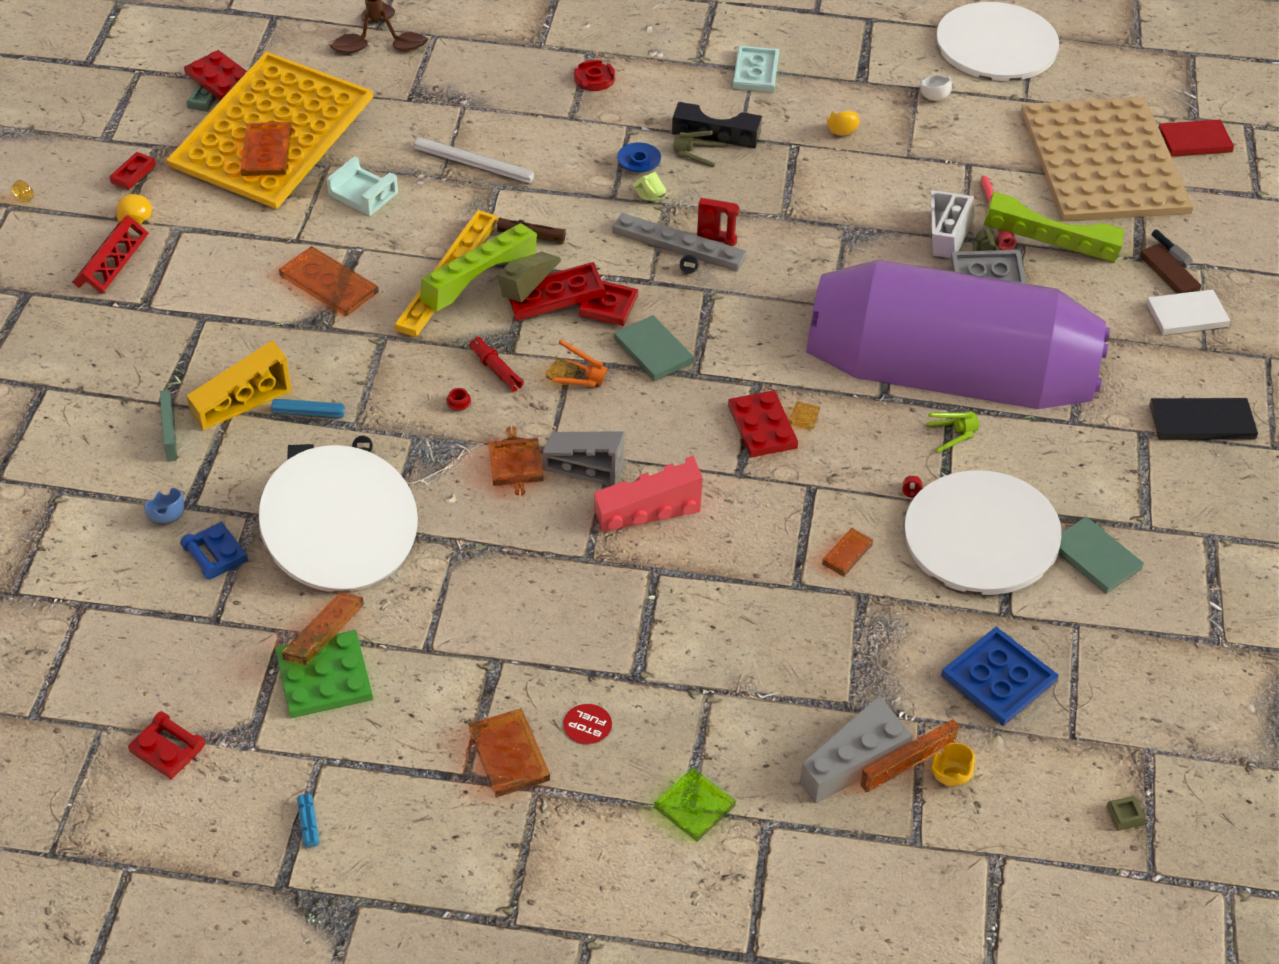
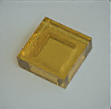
M558 357L546 371V378L550 380L553 377L574 379L579 373V366ZM559 383L566 387L569 385L567 383Z
M796 401L790 417V424L814 429L820 413V407Z

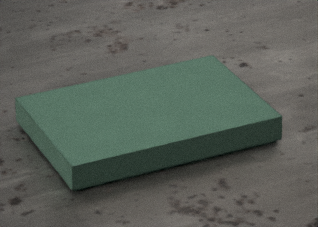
M654 315L614 333L616 342L654 381L694 363V356Z
M1087 516L1061 533L1058 554L1106 594L1143 568L1144 563Z

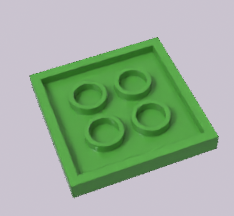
M356 630L275 647L290 718L373 700Z

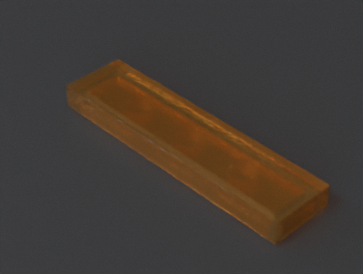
M339 592L281 652L283 660L307 665L364 605L363 597Z
M952 719L863 769L860 786L866 793L928 759L935 753L944 750L946 744L956 742L959 725Z

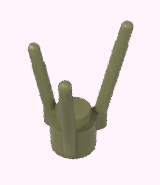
M712 131L680 132V135L676 134L674 138V152H679L678 156L687 157L714 167L715 163L690 154L688 151L693 150V145L726 147L727 143L696 141L691 138L712 135Z
M982 229L976 234L977 241L973 243V251H978L979 249L982 251L999 250L998 243L991 229Z

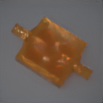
M509 426L506 428L507 439L488 442L493 486L514 484L515 495L519 496L520 488L521 496H523L526 492L524 483L544 481L538 438L525 439L517 437V428L512 426L511 433V427Z

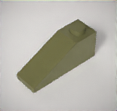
M539 252L510 261L497 275L502 296L522 303L561 262V258L545 252Z

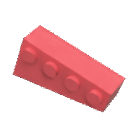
M694 455L685 458V463L675 467L671 463L663 466L664 471L650 476L647 472L639 475L634 482L629 484L623 481L594 492V511L601 531L616 530L622 527L641 525L647 522L700 512L703 477Z

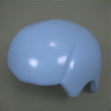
M171 488L168 495H164L160 491L157 492L154 499L147 501L144 505L147 518L157 524H169L177 521L185 508L182 491L177 488Z

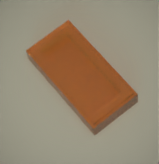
M851 528L823 558L822 565L844 577L871 548L873 539Z

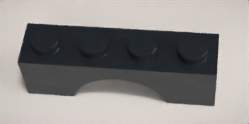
M678 102L672 118V134L680 135V132L712 131V135L692 138L756 148L761 133L762 116L741 112L730 119H714L705 115L699 105Z

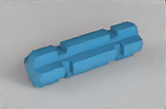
M307 793L297 797L303 843L306 848L318 846L320 842L313 797Z

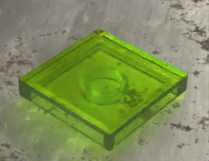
M692 767L654 802V808L698 842L735 807L736 800Z

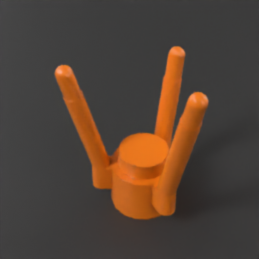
M559 340L560 345L591 364H588L587 367L567 359L565 363L585 371L584 378L588 380L553 377L552 381L587 385L592 388L596 384L602 386L608 369L602 366L603 362L597 361L569 343Z

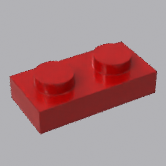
M139 152L134 153L109 176L110 182L130 190L156 166L155 159Z

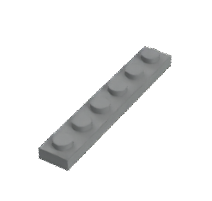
M621 213L612 226V233L685 256L691 255L698 260L737 272L746 258L745 250L625 213Z

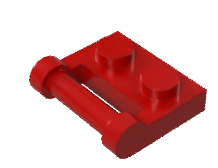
M700 198L697 236L724 242V244L729 246H735L737 244L735 231L736 218L739 215V205L731 202ZM722 213H726L728 216L727 231H721Z
M160 711L154 716L152 723L128 745L130 753L172 780L203 749L206 740L198 734L193 735L171 721L168 714ZM164 729L188 746L181 749L159 733Z

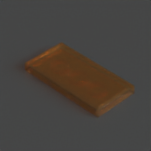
M313 246L279 269L281 277L344 316L349 315L379 292L376 284Z

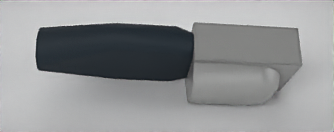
M1155 229L1152 232L1151 236L1169 249L1168 253L1181 265L1188 266L1193 262L1190 255L1178 245H1174L1159 230Z

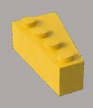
M271 340L186 395L190 413L202 430L292 392L287 357L277 344Z

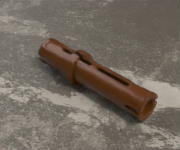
M499 217L497 222V232H505L521 223L537 233V239L564 243L566 237V229L531 224L522 219L516 221Z

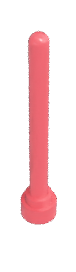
M982 176L980 181L989 204L993 188L989 178ZM998 229L997 243L1001 250L1013 249L1017 244L1013 232Z

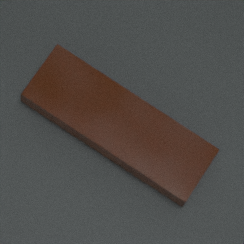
M1160 244L1141 250L1140 257L1177 294L1200 291L1201 284Z

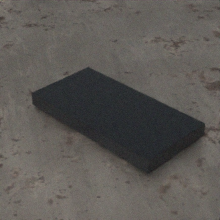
M1151 398L1149 405L1159 440L1257 438L1258 431L1247 398Z

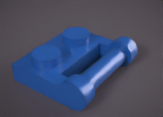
M222 521L195 535H185L180 541L183 549L189 551L202 568L201 572L206 579H213L248 561L246 552ZM204 544L217 562H210L199 546Z

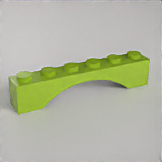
M994 191L984 220L985 226L1003 231H1011L1013 234L1115 263L1122 248L1125 230L1105 223L1071 225L1057 222L1033 212L1015 197Z
M520 223L421 278L420 301L436 312L452 304L464 288L486 269L496 264L510 262L535 254L537 233Z

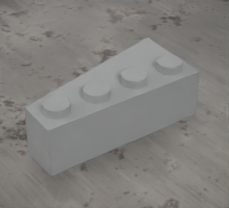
M878 696L802 763L800 783L814 802L817 803L908 756L913 735L885 701Z

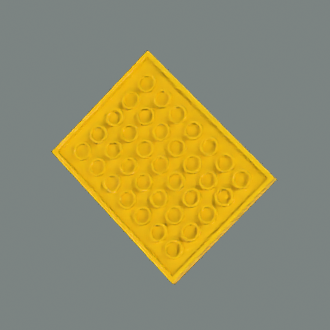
M266 51L167 158V165L231 192L278 209L374 97L373 90Z

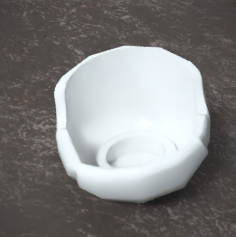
M935 74L928 76L924 80L922 79L920 83L921 93L931 101L944 100L952 90L950 76L945 77Z

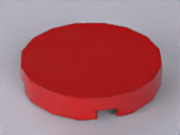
M600 60L584 61L574 70V82L584 90H605L612 86L615 81V69L608 63L607 65L602 64Z

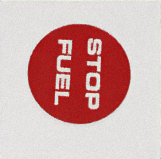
M581 704L572 708L566 714L563 727L568 737L573 741L581 744H594L602 741L609 735L612 728V719L609 713L598 705Z

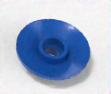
M636 142L623 146L618 152L617 159L619 164L629 171L647 172L655 169L660 164L661 153L653 145Z

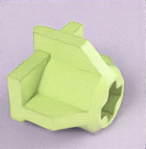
M656 172L642 176L633 183L640 198L652 202L661 199L667 191Z

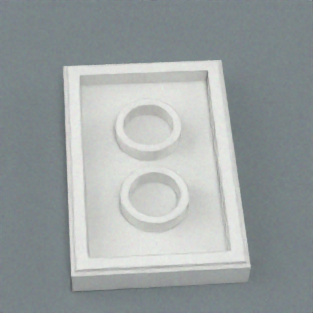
M1213 289L1147 298L1146 304L1162 335L1229 327L1230 319Z

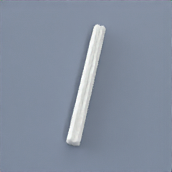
M417 137L414 142L416 150L526 183H531L534 179V172L532 170L422 137Z

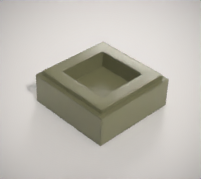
M1135 796L1108 801L1106 807L1117 831L1145 824L1146 818Z

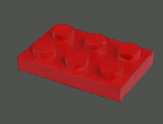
M219 50L211 52L209 55L184 67L187 76L220 101L247 72Z
M775 390L728 399V407L750 458L798 448L797 437Z

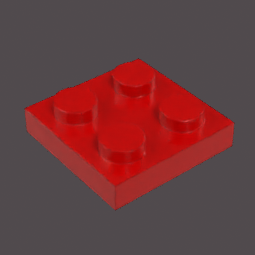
M602 281L606 296L582 302L579 307V316L624 326L638 298V289Z

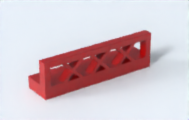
M127 215L115 226L72 283L80 288L87 282L102 294L149 233ZM130 227L140 235L138 239H130L128 232ZM117 243H124L127 253H119ZM105 258H114L116 268H107ZM95 272L103 273L105 281L103 285L92 276Z

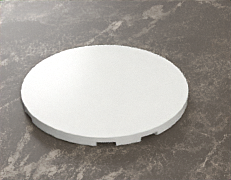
M978 2L958 7L946 14L938 25L936 44L939 46L941 55L945 60L962 72L978 78L980 75L992 77L993 81H1009L1010 78L1024 80L1046 71L1056 60L1059 38L1051 24L1033 11L1008 3Z
M327 445L315 447L291 457L270 477L264 488L259 506L261 538L264 546L273 557L274 562L286 574L298 582L328 592L358 591L369 588L383 579H387L403 564L409 555L417 531V507L413 494L404 478L393 466L377 455L350 446Z
M970 470L943 476L925 486L909 505L905 517L904 535L911 557L928 576H934L944 582L945 586L958 591L966 592V590L982 592V595H997L1017 591L1033 584L1043 577V573L1050 566H1053L1060 549L1061 524L1049 500L1030 484L999 472Z

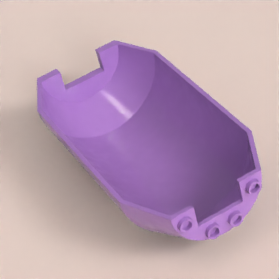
M877 259L821 275L813 308L806 352L855 378L1043 409L1093 401L1094 393L1100 392L1102 378H1099L1098 375L1101 359H1106L1108 344L1104 343L1108 341L1110 328L1106 327V322L1056 288Z

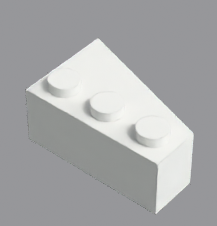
M931 190L933 256L951 258L952 252L959 251L975 218L974 196Z

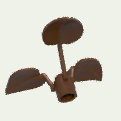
M365 0L366 9L361 14V18L364 21L362 34H345L329 45L332 49L342 53L358 52L368 45L367 40H365L368 22L385 20L395 39L393 47L397 50L410 51L424 45L428 38L414 32H405L400 36L396 35L389 21L395 14L394 8L381 0Z

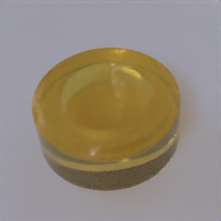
M17 180L11 186L15 196L24 202H29L35 196L33 189L22 180Z

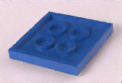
M997 626L943 668L941 677L1002 726H1005L1055 684L1059 676Z

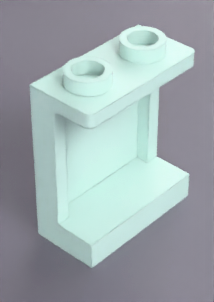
M356 156L327 178L328 195L368 216L375 213L398 193L397 175L389 172L385 177L380 178L362 169L359 164V158Z

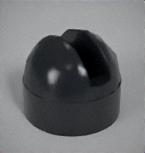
M686 255L680 260L679 265L684 273L692 274L697 271L699 263L694 256ZM684 263H693L695 264V268L684 266Z
M364 435L358 436L352 443V447L357 448V443H369V448L361 447L359 449L371 452L373 449L372 440Z

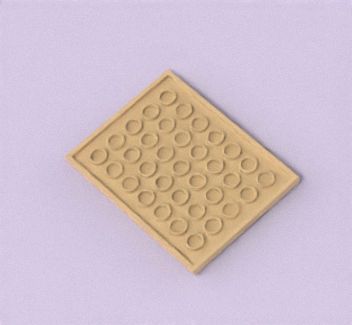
M1145 97L1022 104L1021 113L1062 221L1192 214L1194 206Z

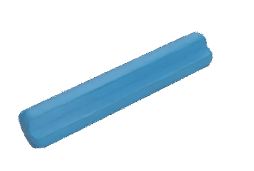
M275 398L271 404L272 412L278 414L342 418L345 413L343 403Z

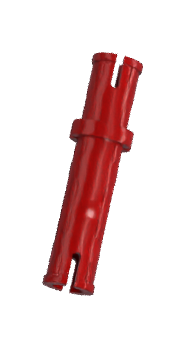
M475 337L478 344L472 339L469 343V348L480 357V362L484 366H488L511 391H518L514 385L521 389L524 384L523 379L498 356V352L494 348H490L481 337Z

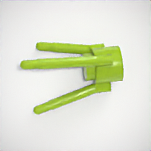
M972 411L964 413L930 412L928 414L929 417L955 419L926 423L927 427L954 424L956 432L962 434L936 448V453L946 450L965 439L973 438V432L979 429L978 417Z

